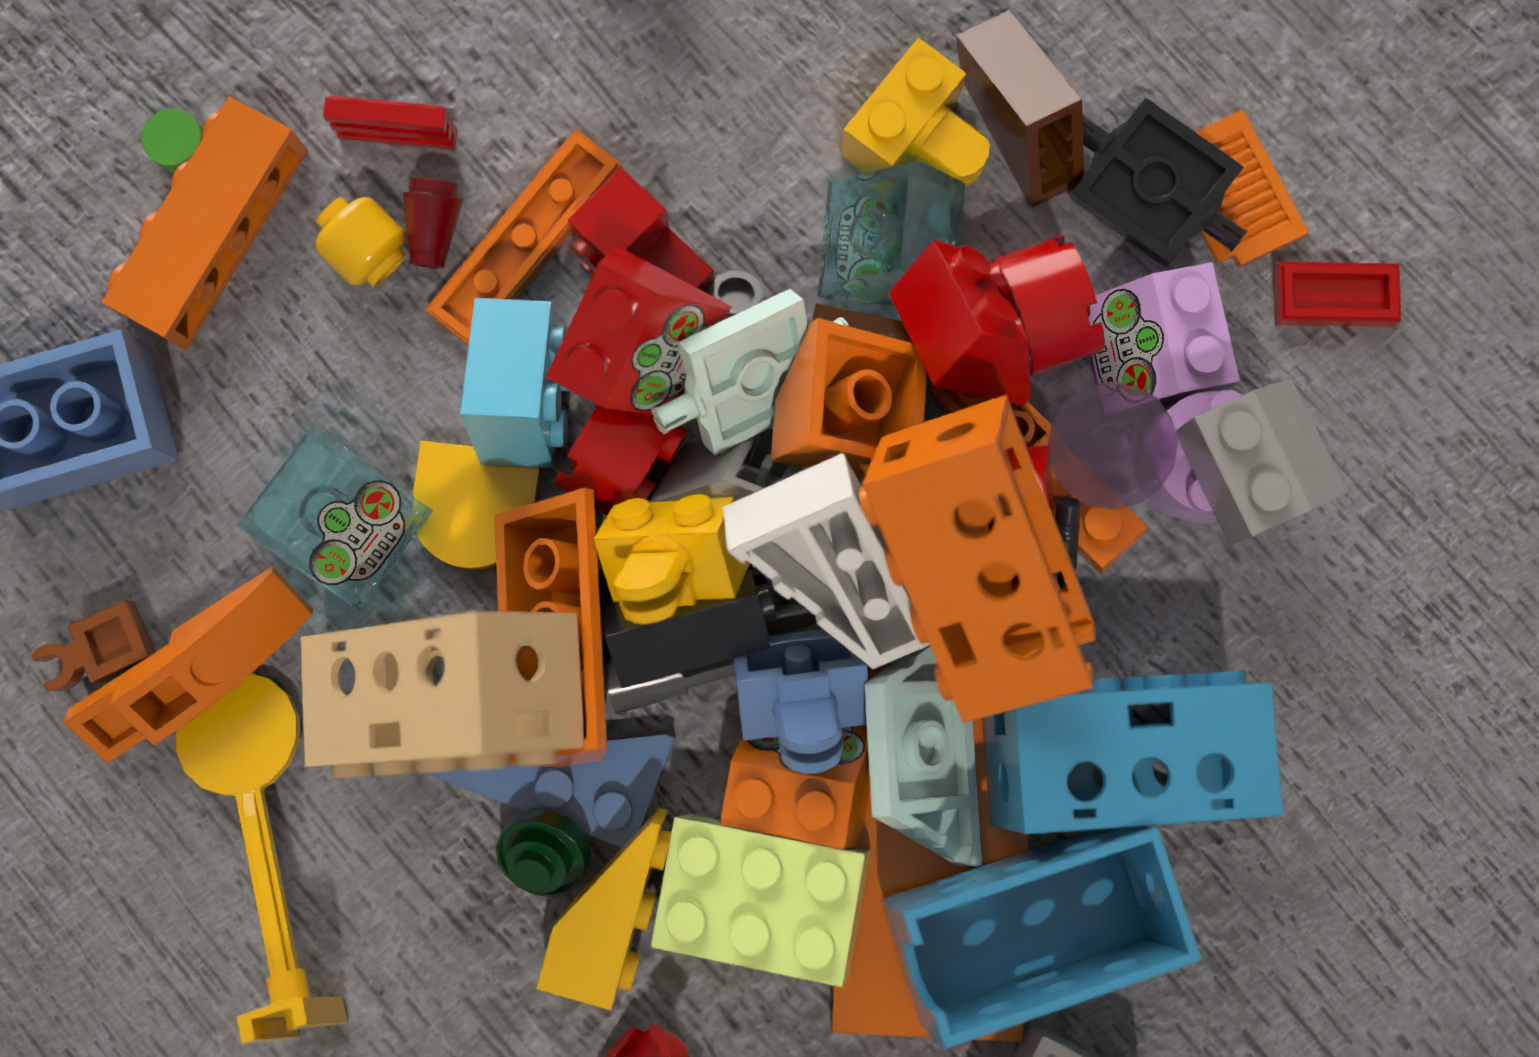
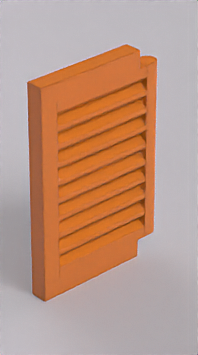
M1243 109L1196 131L1201 137L1244 166L1238 177L1224 193L1223 201L1218 211L1244 230H1248V232L1232 253L1207 233L1201 232L1217 264L1232 258L1237 268L1242 267L1305 237L1309 233Z

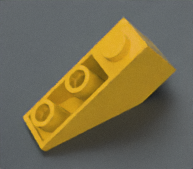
M658 808L564 908L552 928L537 990L607 1010L612 1009L620 989L631 992L641 959V953L631 951V946L636 928L647 931L654 911L658 893L648 891L647 887L652 868L664 870L672 833L663 830L668 810Z

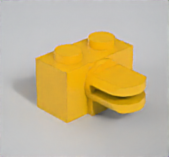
M918 37L844 128L841 156L886 190L908 163L915 168L918 164H921L951 187L960 189L971 185L980 177L989 156L990 143L984 134L951 111L959 100L966 72Z
M695 494L680 500L648 502L646 499L634 498L613 505L593 540L614 604H620L626 620L640 624L658 622L671 617L677 606H695L697 600L733 599L736 597L750 562L746 560L742 563L727 551L723 507L735 502L734 497L709 498L703 494Z

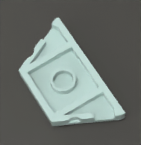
M929 645L894 660L864 684L872 817L956 866H982L973 720L963 723L954 701H945L941 696L934 673V665L937 661Z

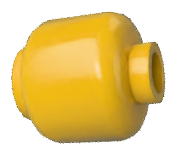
M339 197L327 206L316 219V222L323 228L315 241L317 253L351 286L368 283L372 288H375L386 280L407 258V254L402 250L406 241L404 229L371 197L357 198L350 203L343 197Z

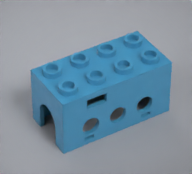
M1246 671L1122 678L1123 691H1121L1120 678L1093 680L1092 689L983 718L990 825L1022 834L1284 816L1271 682L1247 683ZM1170 704L1171 722L1133 725L1131 705ZM1155 759L1159 760L1166 769V786L1161 785L1154 776L1153 764ZM1094 765L1097 766L1102 774V789L1094 780Z
M1150 826L1091 829L881 899L919 1024L945 1049L1202 961L1159 829Z

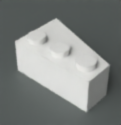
M844 453L723 507L727 551L742 563L748 560L772 580L773 588L787 600L791 597L796 599L816 616V622L820 627L872 669L930 645L929 643L921 644L914 633L910 619V607L913 604L905 586H896L891 579L885 561L887 543L879 525L872 527L864 516L859 499L861 485Z

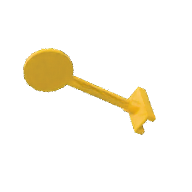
M252 673L216 703L176 731V753L184 772L201 788L228 797L235 796L270 971V977L266 978L270 1004L237 1016L242 1044L289 1040L299 1037L298 1029L304 1027L333 1026L348 1022L343 997H311L306 970L299 967L265 798V788L275 783L293 761L300 743V716L291 696L273 680Z

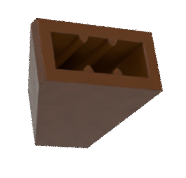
M1010 10L956 35L960 69L966 72L964 85L1030 206L1033 208L1076 187L1084 177L1082 98Z

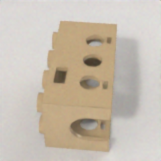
M475 611L301 637L305 767L332 765V778L373 775L372 763H374V776L415 772L459 771L460 769L470 771L507 768V766H510V753H516V766L556 764L557 750L584 748L577 613ZM346 642V651H340V643ZM528 646L533 648L538 656V669L530 681L523 679L519 672L520 656ZM443 657L445 664L444 675L441 682L435 687L433 669L437 660ZM345 659L351 661L355 670L354 688L348 696L342 692L338 679L340 666Z

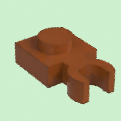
M124 600L68 625L74 643L69 645L45 644L38 647L31 656L33 661L47 662L58 657L62 662L60 675L55 679L45 682L43 685L46 691H66L75 687L81 681L84 671H86L90 683H102L126 672L154 654L155 650L135 602Z

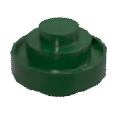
M532 808L518 812L507 822L496 845L497 862L505 876L520 889L538 896L555 897L568 894L580 884L591 860L590 843L583 830L569 817L549 809Z

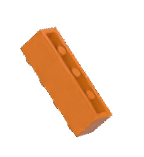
M228 96L222 108L215 111L207 119L202 132V140L190 160L183 162L175 171L171 181V190L159 210L149 215L144 221L139 233V242L127 262L119 265L110 276L107 285L108 292L101 303L187 352L308 153L307 148L290 128Z

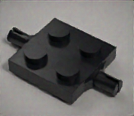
M1146 97L1130 118L1114 128L1110 133L1082 113L1083 145L1091 150L1094 156L1090 169L1071 192L1070 199L1165 268H1167L1185 243L1200 235L1202 231L1228 248L1232 253L1248 230H1244L1218 210L1221 207L1224 193L1238 177L1244 166Z

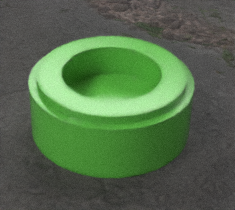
M165 109L159 111L146 122L141 137L143 149L147 156L159 167L175 173L183 162L190 160L202 140L203 127L193 116L183 110Z

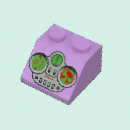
M1213 262L1152 273L1095 295L1097 303L1090 305L1091 313L1088 318L1090 326L1102 322L1105 343L1103 351L1092 354L1089 358L1103 418L1172 406L1190 395L1205 391L1229 390L1240 382Z

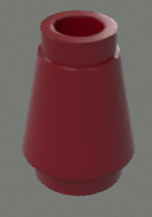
M410 178L409 192H403L409 265L445 269L446 257L449 253L463 200L458 199V184L432 178Z

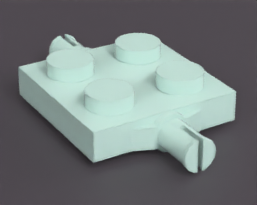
M788 289L678 342L686 374L684 395L651 410L659 430L666 434L668 431L696 418L703 444L716 456L773 427L776 397L809 329L804 300L794 291ZM839 317L835 321H833L835 323L849 326L847 321L842 317Z

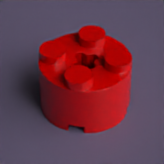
M1059 235L992 259L989 263L991 266L990 275L1001 296L1016 311L1017 318L1015 321L1028 343L1030 376L1101 352L1104 349L1105 338L1102 322L1090 326L1088 318L1091 313L1090 305L1097 303L1092 283L1072 242L1064 244V235Z
M597 405L567 456L573 460L570 466L574 470L571 478L559 472L554 486L566 493L582 488L593 489L595 510L605 516L609 514L614 504L634 498H642L649 501L656 484L648 480V477L656 464L665 469L669 467L681 447L688 430L678 426L663 434L653 419L654 415L607 409Z

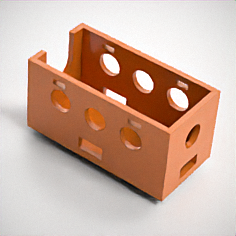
M1007 395L882 436L872 462L869 465L862 487L859 489L860 504L868 523L872 527L879 525L888 546L885 548V561L891 579L896 586L904 585L913 604L910 607V619L914 633L921 644H930L937 661L934 665V673L940 694L945 701H954L962 722H969L1092 689L1094 671L1091 663H1085L1079 645L1095 641L1096 625ZM1006 449H1014L1020 464L1019 466L1012 467ZM995 517V524L989 531V523ZM1062 572L1067 588L1060 589L1054 573ZM1018 573L1020 585L1016 591H1013L1011 582Z

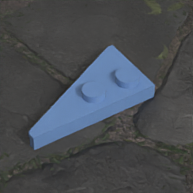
M663 734L608 740L605 760L564 767L507 766V768L470 771L460 769L459 771L428 774L523 811L532 808L554 810L569 817L583 830L584 834L622 848L644 823L676 737Z

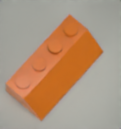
M578 489L495 514L498 612L577 613L584 748L557 750L556 764L530 766L564 767L605 760L607 752L597 549L593 540L596 535L593 489ZM528 646L520 656L519 672L523 679L530 681L538 669V656L535 650ZM510 753V766H516V753Z

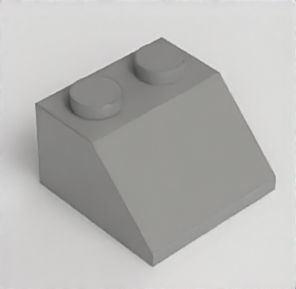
M1292 378L1253 390L1193 417L1174 431L1229 546L1270 530L1348 493Z

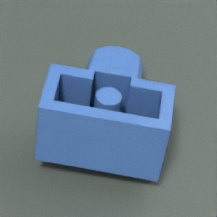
M824 629L769 636L772 648L733 658L743 741L778 737L782 758L788 768L793 771L819 773L834 767L839 763L843 751L842 728L867 724L864 685L868 682L867 664Z

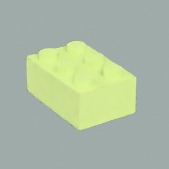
M694 814L674 817L651 947L843 987L851 973L872 849L863 847L839 849L720 825L719 819Z

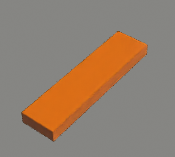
M575 129L426 307L425 311L427 314L469 346L475 298L517 300L572 234L567 220L620 167L623 169L622 163L579 130Z

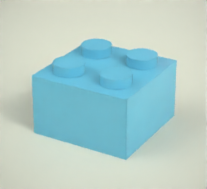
M475 298L460 416L480 465L554 468L556 447L566 446L568 414L567 410H561L562 391L570 390L547 379L546 375L567 330L565 326H557L552 302L489 298Z

